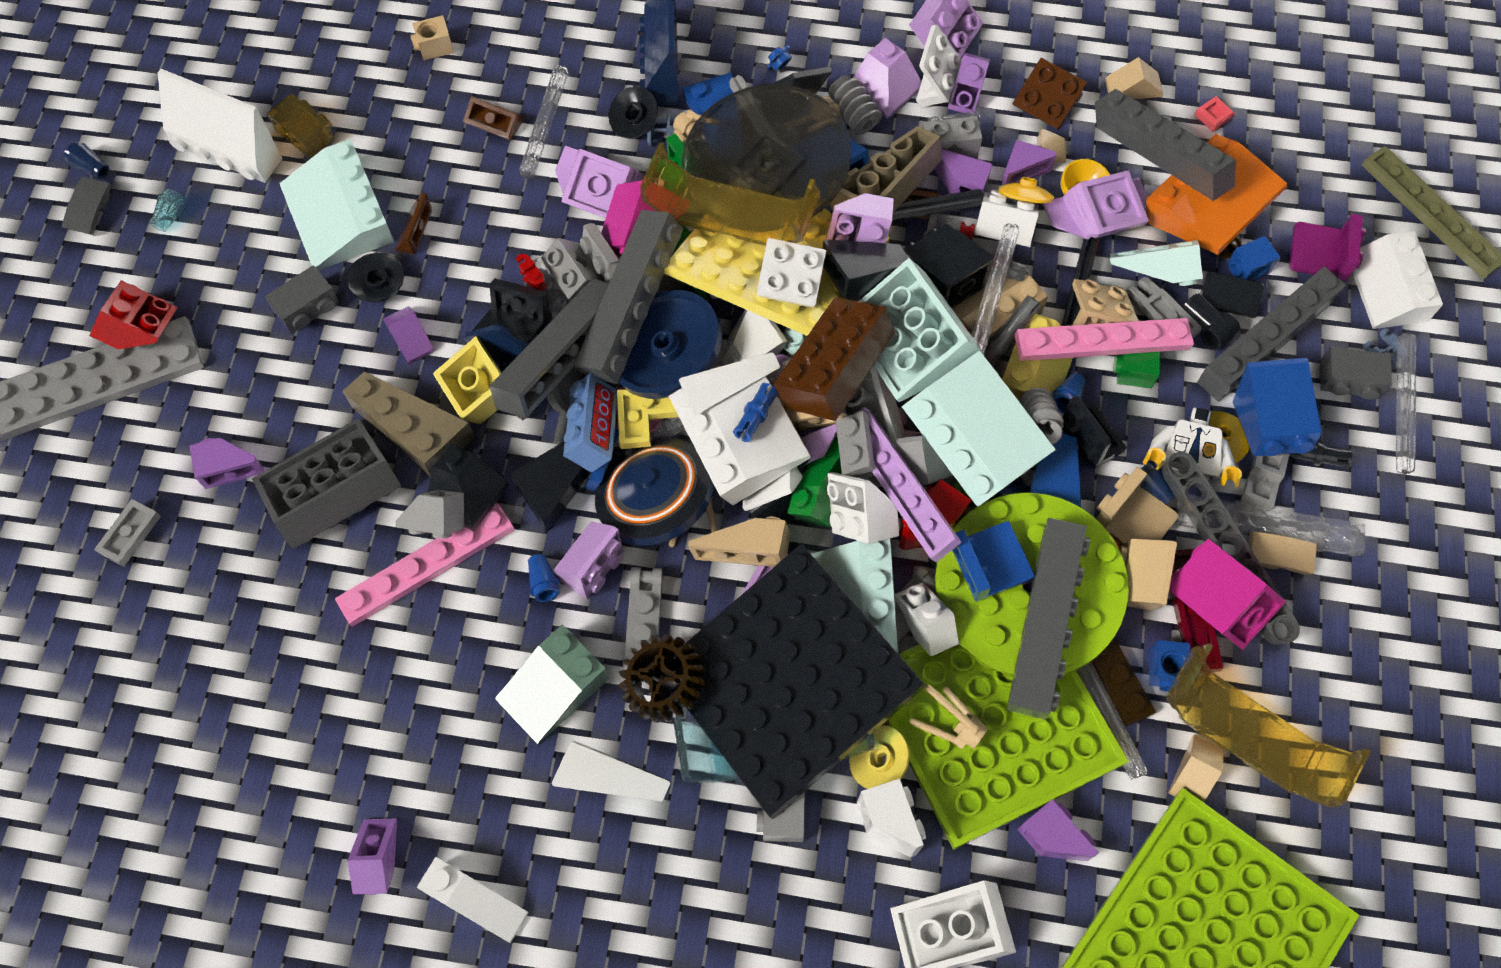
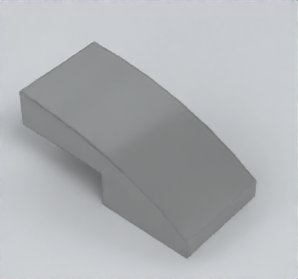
M1290 454L1255 456L1240 502L1270 513L1275 505L1279 484L1285 476Z

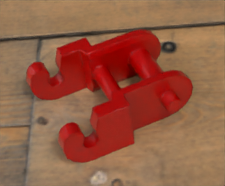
M527 254L518 255L516 257L518 263L525 260L519 265L521 269L520 274L525 275L522 278L525 284L531 288L546 291L547 286L544 282V275L536 267L533 260Z

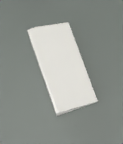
M797 467L793 468L743 499V509L748 511L791 494L803 477Z

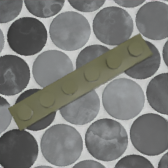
M1384 146L1364 160L1362 166L1483 280L1501 268V252L1390 149Z

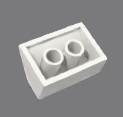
M1415 231L1387 234L1360 248V251L1364 253L1361 266L1358 269L1355 268L1352 273L1373 329L1428 322L1442 307L1441 297Z

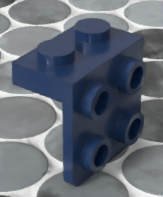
M498 324L467 332L464 336V340L467 343L475 336L479 337L493 361L497 363L501 373L529 345V343L520 341L510 334L511 332L508 328Z

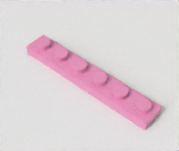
M1188 318L1017 329L1014 334L1020 361L1190 350L1194 345Z
M497 502L474 531L464 527L463 530L453 532L449 538H436L336 597L335 600L348 623L353 627L513 532L515 529Z

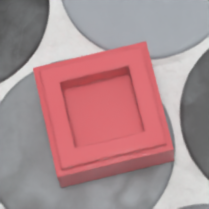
M1215 96L1199 107L1194 115L1214 132L1232 120L1235 113Z

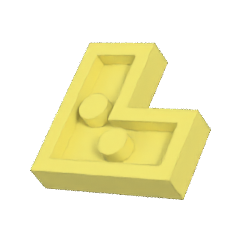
M617 390L619 445L621 449L651 447L649 420L679 417L669 397L647 399L633 395L627 390Z

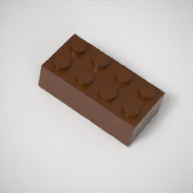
M835 297L774 382L784 407L836 421L895 334L887 308Z

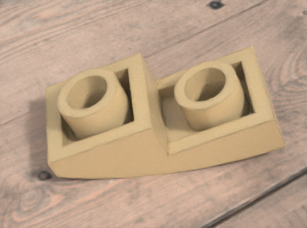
M1250 532L1249 546L1263 567L1269 569L1282 568L1303 575L1314 574L1317 544L1275 534Z

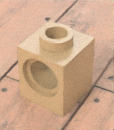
M443 15L412 23L415 34L410 35L415 51H421L423 60L454 53Z

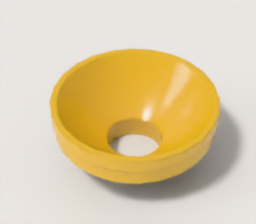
M1075 160L1069 163L1062 173L1060 181L1062 192L1065 195L1080 182L1108 176L1110 173L1103 165L1094 160Z

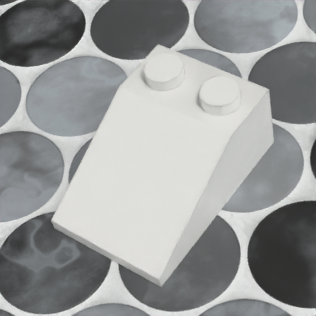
M983 880L890 908L905 968H957L1016 953L997 883Z

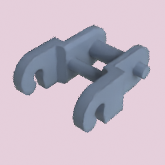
M670 114L667 115V118H656L655 124H667V128H654L653 125L650 131L647 132L648 146H652L651 141L652 137H654V132H668V136L673 134L674 128L670 126V123H674V120L670 119Z
M1384 328L1380 332V336L1389 346L1385 349H1379L1377 346L1371 349L1372 343L1367 341L1363 344L1364 351L1388 354L1387 352L1391 350L1395 354L1391 357V370L1396 368V362L1399 359L1406 360L1409 357V353L1398 342L1400 338L1394 333L1388 336L1389 330Z

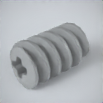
M845 75L833 82L828 94L833 102L839 106L840 113L844 116L845 121L849 124L851 130L854 131V134L862 135L876 126L882 119L883 114L880 110H877V105L875 102H872L870 94H867L866 88L861 86L860 79H852L851 76Z
M1039 387L1031 388L1024 392L1019 398V402L1050 443H1056L1062 437L1063 419L1052 394L1048 390Z

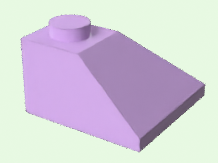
M884 38L868 52L854 78L860 79L861 86L866 88L867 94H870L872 102L876 103L877 110H880L887 119L919 92L922 82L906 52L887 38Z

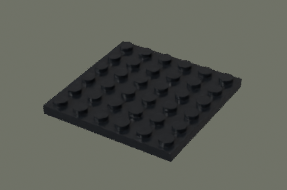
M802 543L685 643H690L695 648L694 653H698L702 658L699 665H702L706 671L699 676L705 680L706 685L697 687V691L701 693L702 698L693 697L690 702L694 704V709L687 708V710L766 814L772 819L926 687ZM673 656L675 671L683 675V666L680 658Z

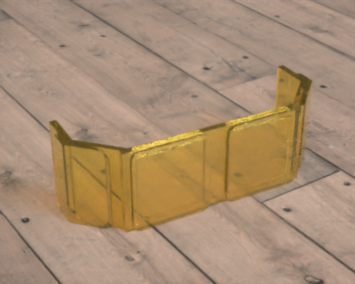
M659 143L640 185V194L643 202L656 211L670 213L680 225L712 233H721L766 246L768 238L796 244L802 242L820 199V191L816 188L815 179H810L803 198L793 201L693 177L668 159L663 143Z
M1206 644L1202 647L1198 645L1192 648L1166 695V699L1171 707L1178 712V718L1221 748L1240 758L1246 765L1282 789L1330 808L1346 803L1371 751L1362 749L1348 752L1313 740L1211 672L1205 660L1213 647L1212 645Z

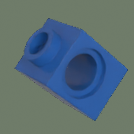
M1262 236L1237 247L1227 264L1235 277L1253 281L1271 273L1281 257L1268 239Z
M1157 640L1149 649V686H1158L1164 692H1177L1190 681V643ZM1163 662L1172 664L1176 673L1168 672L1164 668Z

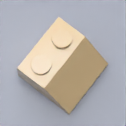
M1130 539L1125 543V546H1120L1119 550L1122 554L1128 576L1127 606L1153 611L1167 605L1177 542Z

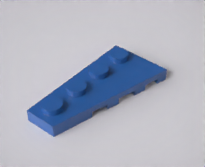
M732 72L682 87L683 97L689 109L696 114L712 118L720 123L719 126L700 122L701 132L719 168L745 160L736 96L729 83L732 78Z

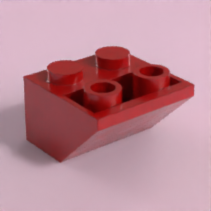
M121 280L101 308L89 336L118 350L157 343L176 312L177 307L169 304L164 299L157 298L139 289L135 285Z
M942 479L934 487L929 485L925 489L952 529L967 514L971 499ZM903 518L901 521L903 526L899 531L901 538L898 547L902 550L923 548Z

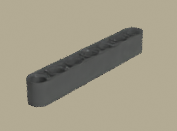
M1179 451L1173 453L1163 464V477L1203 541L1205 542L1207 539H1210L1222 550L1223 541L1232 542L1235 545L1236 553L1234 556H1230L1249 569L1282 597L1194 458L1186 452ZM1175 461L1182 463L1185 466L1186 473L1183 475L1176 474L1172 470L1171 463ZM1188 489H1199L1202 493V500H1192L1189 497ZM1206 514H1213L1218 518V528H1211L1206 524ZM1285 603L1260 632L1269 643L1283 645L1293 642L1298 638L1300 626ZM1277 622H1281L1287 627V636L1284 639L1278 637L1274 629Z

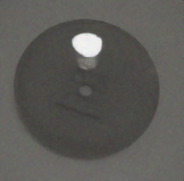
M783 84L748 87L722 98L707 109L696 121L687 136L682 153L684 182L690 197L697 207L709 218L721 225L738 231L753 233L785 230L816 216L838 195L850 169L851 143L849 133L838 112L827 101L813 92ZM773 161L775 163L773 167L768 169L761 167L764 162Z

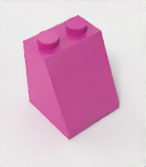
M646 180L617 184L601 234L620 260L641 210L668 212L678 222L689 210L691 203Z
M1207 539L1204 544L1198 545L1193 550L1190 560L1171 576L1169 591L1242 650L1245 649L1286 603L1270 586L1210 539Z

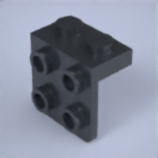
M494 278L489 284L491 309L472 331L498 324L508 328L511 332L510 334L520 341L530 344L549 320L547 292Z
M1077 395L1070 398L1062 417V429L1069 436L1077 438L1080 455L1085 461L1090 462L1094 468H1097L1125 452L1126 445L1093 401L1084 404Z

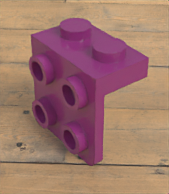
M1351 214L1341 229L1301 221L1297 222L1293 227L1289 268L1292 271L1314 275L1325 266L1341 281H1346L1354 269H1358L1363 261L1364 253L1360 251V245L1364 240L1366 232L1365 228H1362L1363 216Z

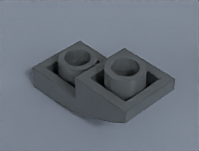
M82 176L70 198L61 227L94 236L100 210L105 211L111 184Z

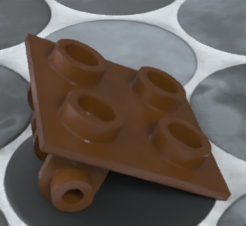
M1040 58L1012 105L1058 130L1074 103L1080 101L1083 95L1082 91L1087 82Z

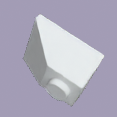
M745 309L728 337L721 362L725 366L770 352L777 356L787 343V339L774 321Z

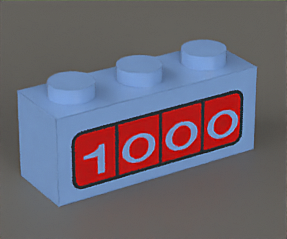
M589 373L583 379L577 380L569 391L570 403L566 415L568 420L564 435L563 456L586 470L593 472L612 459L617 389Z

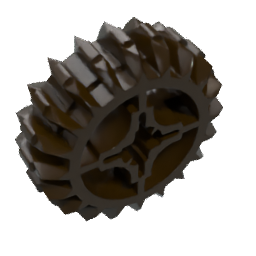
M665 634L662 640L658 635H652L651 644L646 640H641L640 650L630 648L634 656L631 660L628 658L623 659L624 664L628 667L627 670L619 671V674L626 680L618 685L622 691H626L622 695V699L626 703H630L629 709L632 712L638 713L639 717L644 720L650 718L651 721L659 723L662 718L666 722H672L673 714L679 718L684 717L683 708L685 706L689 709H694V704L690 701L693 697L702 698L701 693L697 691V687L706 685L705 680L699 677L706 671L702 665H699L702 658L698 653H694L695 648L690 643L685 644V640L680 637L673 639L669 634ZM673 656L680 658L683 666V675L675 671ZM663 674H666V675L669 676V677H665V679H664L663 681L660 679L661 676L664 677ZM642 682L649 685L650 702L644 697ZM677 689V691L672 696H670L671 693Z

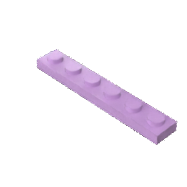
M864 406L858 412L864 411L869 417L875 470L872 472L930 559L938 562L958 546L961 541L871 411Z

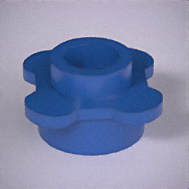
M787 45L783 49L777 47L768 56L770 63L766 68L769 70L773 67L776 72L783 69L792 59V56L787 52L790 46Z

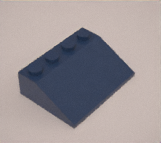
M647 0L644 4V16L639 17L640 32L645 33V37H640V53H645V58H640V74H645V79H640V87L646 88L654 95L658 106H679L676 0Z

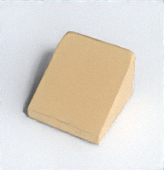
M1040 129L1037 146L1053 150L1057 155L1054 163H1066L1065 138L1046 129Z

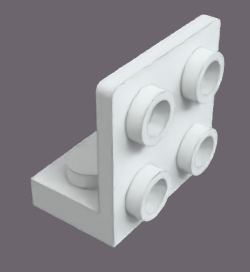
M938 25L931 26L919 64L920 69L924 73L916 98L920 107L949 102L958 68L961 64L959 54L954 51L948 42L947 36L943 34Z
M768 238L756 295L801 306L815 307L826 250Z

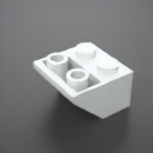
M991 190L990 193L985 192L974 235L1030 247L1039 215V204L1006 197L1000 194L998 190Z
M835 472L828 473L827 492L830 497L832 533L867 544L899 536L898 510L893 502L868 480Z
M900 779L861 791L857 807L867 836L908 857L918 854L924 845L922 840L926 839V834L920 819L915 820L910 807L914 806V801L908 786L903 787Z

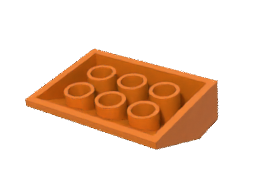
M1215 134L1207 143L1236 160L1235 187L1212 201L1171 175L1146 199L1149 220L1147 224L1185 241L1198 240L1199 247L1219 255L1287 188V182L1242 144Z

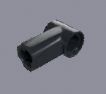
M1199 293L1190 297L1182 306L1201 326V338L1210 349H1220L1241 331L1240 324L1233 315L1229 313L1221 314Z

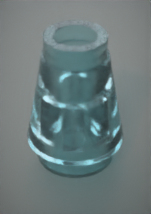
M166 188L163 193H159L150 225L162 232H166L186 208L184 204L187 199L181 194Z

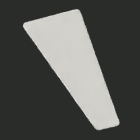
M770 352L682 377L679 379V382L693 413L698 415L779 369L780 365L774 353Z
M571 742L555 774L552 785L555 787L662 802L670 782L583 745Z

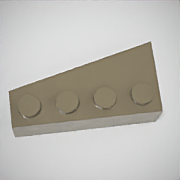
M919 126L910 130L891 143L889 150L881 154L876 153L869 158L868 164L859 170L854 168L847 173L846 179L840 183L835 181L828 186L831 210L837 204L867 193L893 198L894 213L942 160L941 136Z
M365 371L342 391L355 411L430 477L434 464L450 444L464 449L475 439L469 422Z

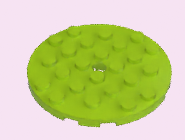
M1017 493L987 501L966 514L956 524L953 531L956 533L965 530L966 535L970 536L1008 521L1033 573H1035L1043 529L1048 518L1087 526L1085 537L1090 538L1089 548L1086 557L1081 556L1079 567L1084 568L1083 579L1080 587L1075 586L1073 594L1074 598H1078L1077 610L1074 618L1069 617L1067 628L1072 629V636L1068 649L1063 648L1061 660L1066 661L1064 675L1086 666L1106 649L1115 637L1126 612L1129 591L1128 576L1122 554L1116 542L1104 526L1091 514L1079 506L1058 497L1038 493ZM951 550L937 562L935 595L954 613L959 645L971 658L990 670L994 669L1013 677L1031 592L1026 591L1022 584L975 602Z

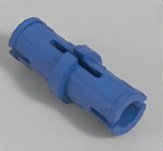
M762 383L754 399L744 407V415L733 430L734 436L738 439L743 431L746 430L742 438L743 442L751 441L759 424L763 423L768 417V409L778 396L774 386L766 395L767 389L770 386L769 383Z

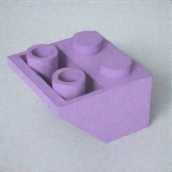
M926 0L909 26L925 46L931 26L938 25L943 34L947 36L948 42L961 58L983 25V22L968 0Z
M864 193L835 205L826 240L886 243L892 223L894 199Z
M591 521L555 567L554 572L557 579L587 600L592 593H598L605 583L606 578L604 577L611 568H617L624 557L619 530L611 525Z

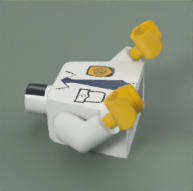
M1193 408L1190 421L1178 420L1175 426L1164 428L1152 440L1143 460L1144 465L1148 461L1155 462L1157 464L1156 470H1159L1160 468L1162 469L1165 461L1173 453L1179 451L1186 452L1194 458L1209 483H1214L1221 473L1222 476L1219 483L1221 486H1225L1226 481L1231 480L1235 483V487H1238L1242 477L1241 470L1235 465L1227 440L1222 438V430L1208 426L1211 412L1203 408ZM1176 461L1171 463L1172 470L1176 474L1183 475L1186 473L1185 466L1182 463Z

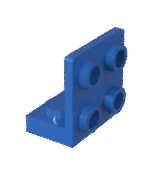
M1008 521L970 536L966 535L965 530L955 533L961 543L952 552L975 602L1033 580L1034 573Z

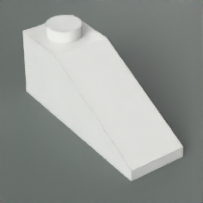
M435 857L417 886L419 890L509 943L512 942L529 913Z

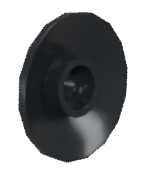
M633 86L624 89L617 94L610 105L608 116L612 130L620 137L626 139H635L643 136L650 131L656 122L658 103L654 95L644 87Z
M374 252L362 256L353 263L348 271L347 283L349 290L356 298L364 302L377 303L394 296L402 287L405 276L402 265L395 257L387 253Z

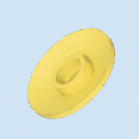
M881 725L850 752L849 763L851 773L855 780L866 789L897 779L901 780L909 765V747L905 738L898 730L890 726ZM887 755V760L882 765V758Z

